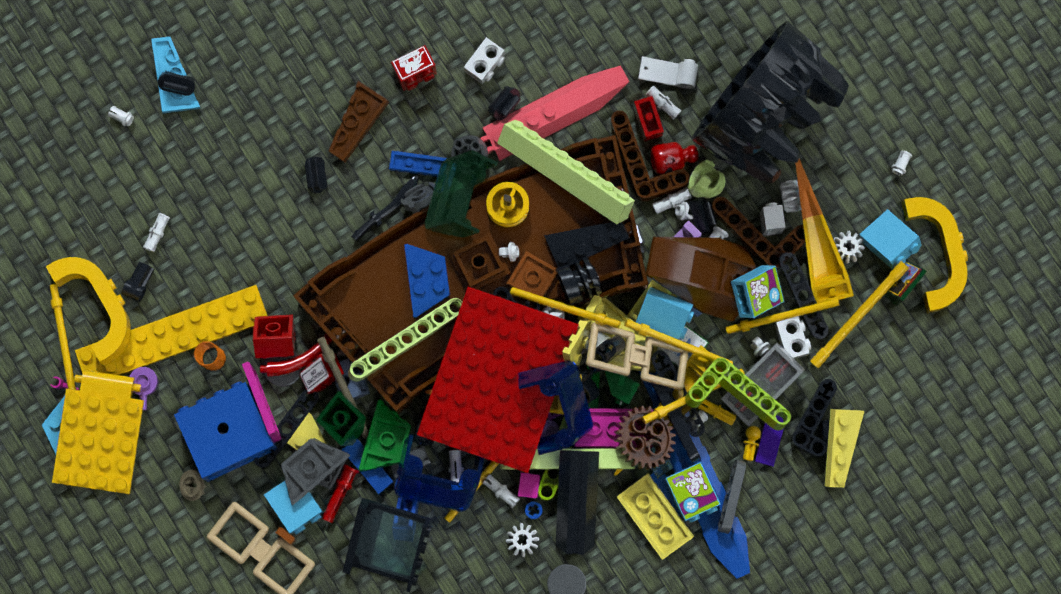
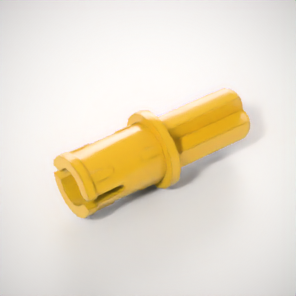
M706 399L703 404L708 407L701 404L698 408L712 415L714 419L718 418L729 425H733L737 418L735 414L722 408V405L718 406Z

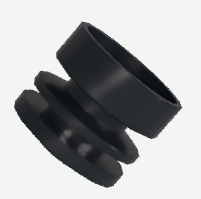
M587 257L581 258L582 268L578 260L574 261V271L571 270L568 264L555 269L565 297L571 306L583 301L582 292H585L589 299L592 298L591 288H593L596 295L602 294L597 272Z

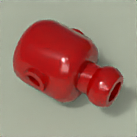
M670 142L655 145L651 149V163L657 174H666L684 169L685 162L695 163L699 158L697 147L694 145L682 149L679 143Z

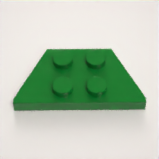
M379 399L359 466V471L361 472L401 464L411 430V425L401 419L394 410H391Z

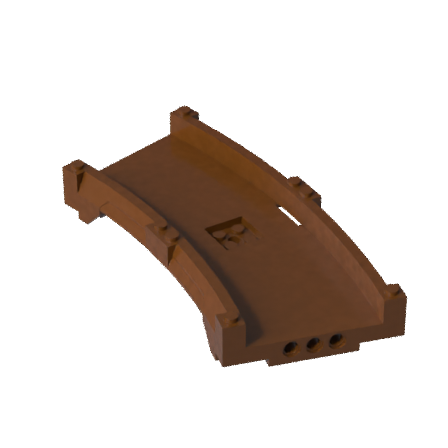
M615 135L581 141L560 149L567 152L568 156L574 160L583 163L589 170L596 172L604 180L611 182L620 191H624L629 195ZM526 163L460 189L428 205V207L420 210V212L413 214L378 235L348 257L341 258L325 267L307 282L308 284L294 294L293 297L353 363L450 299L458 298L463 302L467 287L492 295L498 287L507 288L510 292L511 287L506 285L526 251L551 266L558 268L544 235L612 221ZM503 182H513L520 185L526 191L529 198V211L526 218L514 227L497 225L490 219L487 212L486 200L490 190ZM632 209L628 218L623 221L630 239L588 258L600 280L602 294L597 296L601 298L624 292L630 294L643 291L648 286ZM510 242H514L515 246L519 248V257L513 262L510 261L509 257L503 258L499 256V248L508 247ZM404 244L444 256L446 260L450 296L422 313L418 318H413ZM482 258L485 263L483 266L477 267L474 265V260ZM574 265L570 267L572 271L575 270ZM556 276L544 297L569 305ZM591 288L592 296L596 295L593 288ZM500 291L496 294L498 297L507 298L504 292ZM582 292L583 301L573 306L576 307L588 303L592 298L589 299L586 293ZM511 295L516 303L525 306L526 299ZM529 300V306L535 307L536 302ZM540 304L539 311L546 309L548 306ZM450 305L452 312H459L456 305ZM435 315V316H434V320H435L436 322H438V323H442V322H443V319H442L441 316H439V315ZM456 319L366 377L398 415L413 403L412 400L435 383ZM418 326L419 332L427 333L425 326ZM402 336L404 343H411V339L408 336ZM385 347V350L388 354L395 353V349L393 347ZM376 357L369 358L371 364H379V360ZM357 367V369L363 374L362 369Z

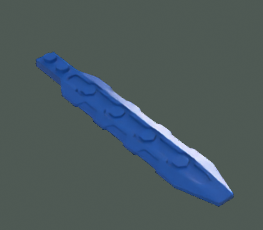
M657 371L655 373L649 372L651 375L658 374ZM643 381L653 403L652 409L654 410L660 404V400L651 383ZM689 411L684 415L685 417L690 416ZM674 428L670 430V433L676 434ZM676 434V436L671 438L676 444L670 446L674 452L668 453L674 473L701 462L721 504L717 506L718 511L709 515L704 512L699 515L700 519H698L703 530L702 534L711 553L736 579L749 574L747 536L738 517L734 516L729 534L718 531V523L726 491L722 482H719L705 446L702 445L699 437L690 435L701 457L700 460L692 463Z

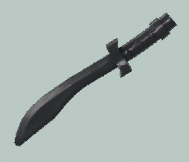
M415 174L401 188L395 199L377 214L372 211L369 214L371 219L365 222L359 229H356L351 238L357 242L373 225L376 224L378 228L382 224L380 220L401 204V199L404 200L406 198L404 194L417 185L419 175Z

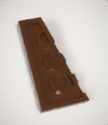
M359 81L349 101L348 109L343 115L340 128L337 129L329 148L330 154L346 163L389 104L387 99Z

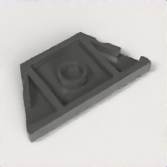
M313 438L309 439L281 464L291 504L297 503L349 458L350 454Z

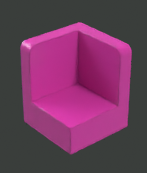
M521 473L518 497L537 498L540 475Z

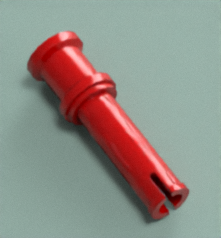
M345 464L343 465L344 469L340 478L336 480L337 486L322 516V519L333 523L347 491L352 489L351 484L355 475L359 473L358 470Z

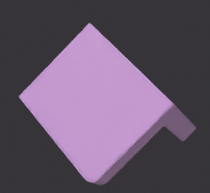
M688 220L674 237H701L702 233Z

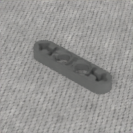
M737 459L732 465L718 523V531L729 534L732 528L746 470V462Z

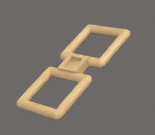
M595 322L592 323L586 359L587 366L628 376L631 365L642 367L640 378L643 381L677 390L684 388L688 358L687 351L653 337H647L644 346L634 344L635 334L633 332L608 325L601 326ZM598 331L619 335L627 339L623 367L594 360ZM652 346L680 353L677 381L649 374Z
M232 502L207 534V539L239 564H243L251 555L259 561L253 570L254 576L278 594H294L315 567V562L282 537L277 538L272 546L263 540L269 531V527L237 502ZM235 511L259 529L241 555L216 536ZM280 547L306 565L287 590L262 572Z

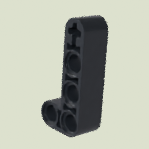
M615 335L596 347L594 360L605 363L612 361L625 349L624 339L619 335ZM587 356L580 361L578 366L574 367L573 371L570 370L567 373L582 375V405L597 399L600 394L598 386L591 378L601 369L590 366L587 368Z
M825 379L818 385L790 438L791 444L795 448L814 458H819L827 451L826 443L813 434L837 390L836 383L831 379ZM829 384V389L832 391H828L824 397L821 396L825 391L823 386ZM818 400L822 402V410H816L814 408V401ZM806 417L813 419V427L805 425L804 420ZM797 434L804 436L805 442L803 444L796 442L795 437ZM814 443L821 445V453L817 454L813 451Z

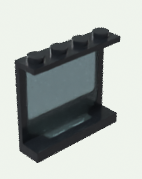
M362 498L357 510L342 573L350 575L353 567L408 583L406 592L410 593L412 585L416 586L419 575L416 574V571L421 569L423 559L420 556L421 553L425 554L428 543L424 541L425 537L429 538L432 526H429L430 518Z

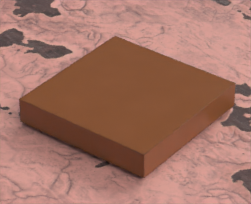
M526 251L506 285L544 297L557 276L555 271L557 268Z

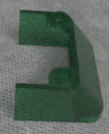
M474 150L445 159L439 169L425 220V228L432 232L461 238L478 234L480 230L473 227L471 221L466 218L475 185L485 180L486 169L497 166L498 162Z

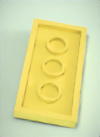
M649 473L617 496L662 560L694 537Z

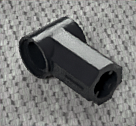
M139 262L131 279H128L123 286L121 295L140 303L155 269Z

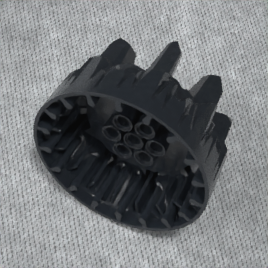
M785 21L759 47L726 87L699 124L692 140L713 156L725 161L729 165H734L738 169L744 170L756 179L773 183L780 177L781 169L772 161L767 153L777 160L798 163L800 155L799 150L780 127L789 123L797 129H804L821 122V115L806 101V98L811 99L818 105L825 102L829 106L838 108L845 97L844 95L847 93L849 85L843 75L821 55L820 48L789 21Z

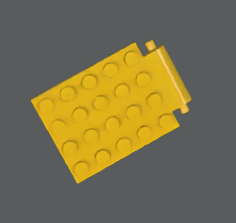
M84 370L82 375H75L74 382L81 383L80 390L66 389L52 483L130 494L144 400L132 399L133 391H141V384H135L134 377Z

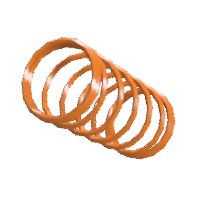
M204 341L199 343L194 350L196 362L210 371L219 370L225 364L226 356L224 351L212 342ZM216 348V360L211 364H204V353L208 349Z

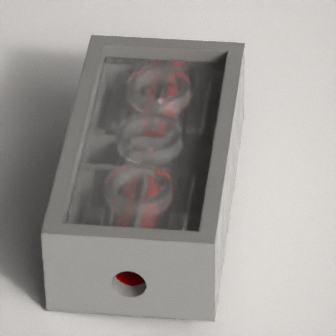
M776 343L745 375L776 400L805 369L781 345ZM746 391L749 397H753L750 391ZM729 392L721 398L748 426L758 418L756 414ZM761 404L763 409L766 410L768 408L766 404Z

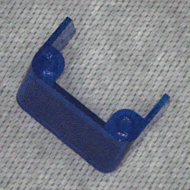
M564 361L518 373L519 389L539 384L540 390L544 395L559 396L568 428L559 430L556 434L540 438L538 444L539 455L569 448L592 430L593 419L576 363Z
M409 435L403 444L394 487L395 494L399 498L457 512L466 511L472 503L480 482L484 458L476 456L473 470H465L461 474L459 482L422 474V460L417 456L410 455L413 435Z

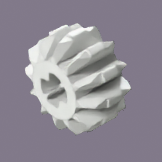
M788 180L781 183L780 193L784 210L787 213L798 212V210H801L798 181Z
M847 231L846 236L841 232L839 233V238H834L842 259L845 258L846 264L850 262V259L856 262L857 257L863 255L860 251L865 249L863 245H859L863 242V239L856 240L857 233L851 237L850 231ZM847 243L849 247H852L850 251H847V248L844 247Z
M521 523L519 531L516 526L512 527L516 532L515 534L512 532L507 533L513 539H506V543H513V545L508 547L509 550L517 548L514 555L517 556L519 550H522L521 555L525 557L526 549L530 555L533 553L529 548L530 546L537 549L538 546L533 544L532 541H539V538H532L537 531L533 530L529 533L531 525H528L526 530H523L524 525ZM520 535H523V537L525 535L528 538L526 540L527 544L522 546V543L521 545L517 543Z

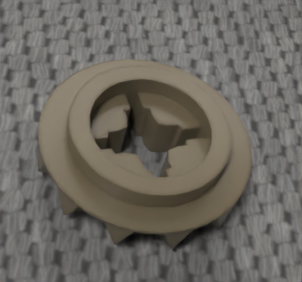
M196 470L184 472L179 483L181 494L189 501L198 500L201 495L205 494L204 488L206 485L204 484V479L201 478L200 473ZM195 483L197 487L194 488L189 484Z

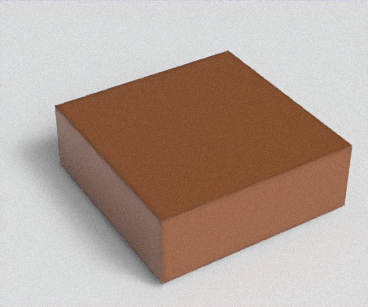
M279 527L275 532L291 545L296 541V538L282 527Z

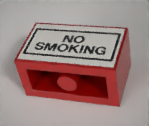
M653 96L634 101L633 108L644 142L662 137L664 130Z
M322 354L316 356V360L308 363L305 369L299 373L308 394L323 391L336 381L328 362H325ZM336 356L335 361L341 371V374L343 375V369Z

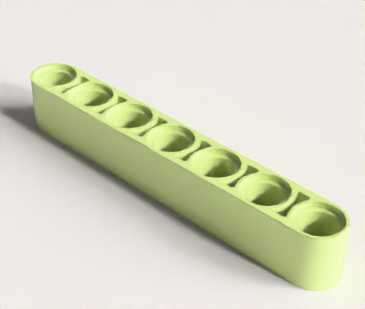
M458 298L450 299L353 362L348 370L349 378L355 382L365 379L457 319L459 312H452L450 305H456L460 310L462 301ZM435 315L441 316L442 319H443V322H442V323L436 322V321L434 320V316H435ZM418 326H425L427 333L419 332ZM402 336H408L411 339V343H404ZM385 347H393L395 349V353L388 354L385 350ZM376 357L379 360V364H371L369 358ZM353 368H361L363 374L355 375Z
M536 449L530 469H559L560 450L599 451L598 469H635V466H631V460L625 462L626 455L619 456L622 449ZM500 464V469H504V470H517V469H514V468L505 466V465H503V464Z

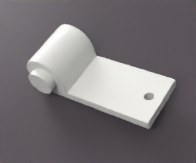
M642 56L638 79L693 89L695 88L698 64L691 59H684V62L678 64Z

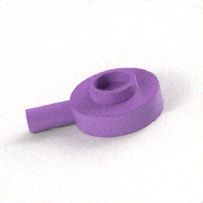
M139 367L133 370L129 377L135 378V384H141V391L133 392L139 395V400H144L143 411H147V396L154 393L157 389L158 377L150 368Z

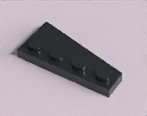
M609 222L544 235L558 268L566 264L571 267L576 260L581 262L583 257L590 258L630 239L623 222L619 224Z

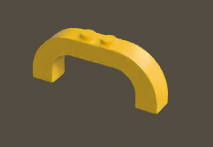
M925 197L904 199L902 208L905 221L914 219L929 220L937 227L940 234L948 268V281L943 288L923 294L926 312H936L953 303L960 296L966 285V262H968L966 250L963 251L962 247L964 242L962 232H959L951 212L941 203Z
M67 257L47 265L46 268L58 287L74 279H84L92 284L110 316L111 326L108 334L100 341L91 345V348L103 366L114 361L128 344L131 325L128 314L123 307L126 303L120 294L117 295L114 290L117 287L111 278L108 280L94 263L83 258Z

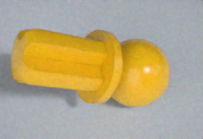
M749 426L746 429L748 441L743 442L746 444L743 459L746 461H753L756 446H759L758 443H755L761 436V431L757 426Z

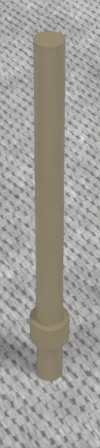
M325 337L319 338L317 341L322 349V356L325 362H328L342 394L357 408L335 361L336 356L333 350L329 348ZM365 425L361 435L363 438H368L369 431Z

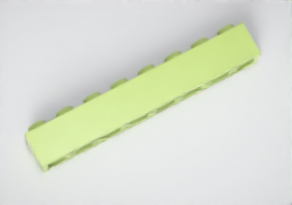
M513 120L504 124L497 142L499 145L615 224H619L628 218L635 200L629 197L626 192L620 191L611 182L604 180L596 172L586 168L583 163L568 156L567 152L558 149L552 142L543 139L537 132L525 127L522 122Z

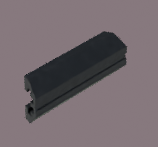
M560 450L556 546L566 554L584 555L595 545L599 451Z

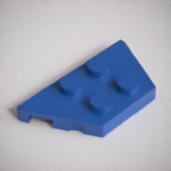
M404 244L413 318H418L422 313L450 296L446 260L444 256Z

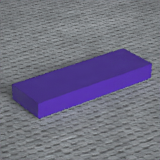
M776 416L779 422H784L780 416ZM764 423L755 458L756 463L774 467L783 429L779 431L774 430Z

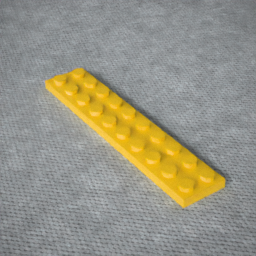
M254 285L132 329L124 351L118 358L106 366L99 362L91 345L77 349L75 353L82 373L84 370L123 375L136 368L145 367L195 349L199 343L204 341L214 342L253 328L255 317L268 315L258 287Z

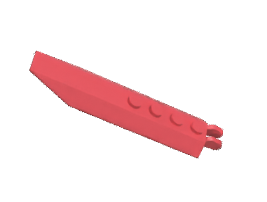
M621 65L583 76L510 113L503 120H497L483 127L482 129L486 136L480 139L484 143L490 141L492 146L487 147L488 154L495 151L499 161L513 155L497 143L504 124L513 120L520 121L525 127L537 132L544 139L599 111L629 83V80Z

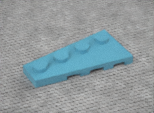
M171 37L151 39L157 82L159 76L165 71L187 76ZM158 86L162 114L200 109L194 92L189 96L164 91Z

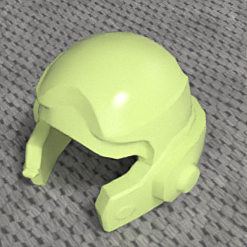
M704 160L700 162L692 172L688 183L689 193L692 196L709 199L718 196L723 191L726 182L725 176L722 172L714 169L715 164L713 161Z

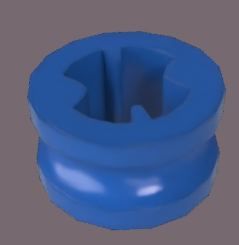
M535 501L528 503L525 508L527 517L530 519L539 518L542 515V506ZM536 505L539 507L537 509L539 513L532 516L529 514L528 508Z

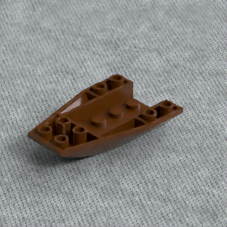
M653 237L646 276L682 300L693 304V307L701 313L733 322L739 315L731 281L754 270L756 265L747 247L720 238Z

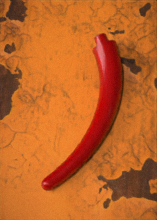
M325 334L323 337H325L326 342L329 346V344L332 342V339L327 334ZM317 343L297 357L284 361H268L267 365H260V373H267V377L292 373L314 361L316 356L323 353L319 343Z

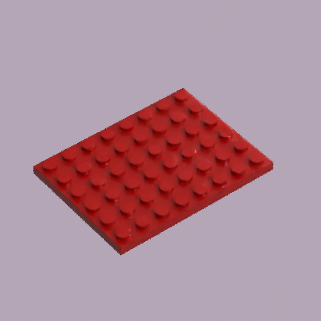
M467 287L417 435L529 473L566 365L562 351L565 347L569 348V339L572 334L576 335L579 324Z

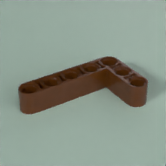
M616 111L612 114L611 128L616 136L617 145L637 199L645 202L684 189L688 184L689 174L683 169L649 178L627 114L624 111ZM621 117L624 119V123L618 125L614 122V119ZM622 135H628L631 138V140L629 142H623L621 141L620 137ZM629 152H633L636 154L637 158L635 160H629L627 158V154ZM635 170L642 171L643 176L640 178H636L633 175V172ZM681 175L685 178V182L677 183L675 177ZM663 181L667 184V188L659 189L657 183ZM645 187L649 190V194L643 196L640 194L639 189Z
M717 197L712 203L715 217L763 265L776 266V270L780 268L779 265H772L769 261L770 257L778 258L782 253L786 252L783 249L784 244H790L792 251L789 253L795 254L806 243L805 239L797 237V231L801 230L804 232V226L799 225L774 247L725 197ZM715 204H724L725 210L718 211ZM729 217H737L739 223L735 225L731 224L729 222ZM742 231H751L752 237L745 238ZM756 244H764L766 248L765 251H758L756 249ZM785 256V261H783V264L787 262L790 258H787Z

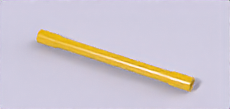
M900 261L889 273V276L830 341L816 353L810 362L819 369L834 349L894 283L908 271L909 267Z

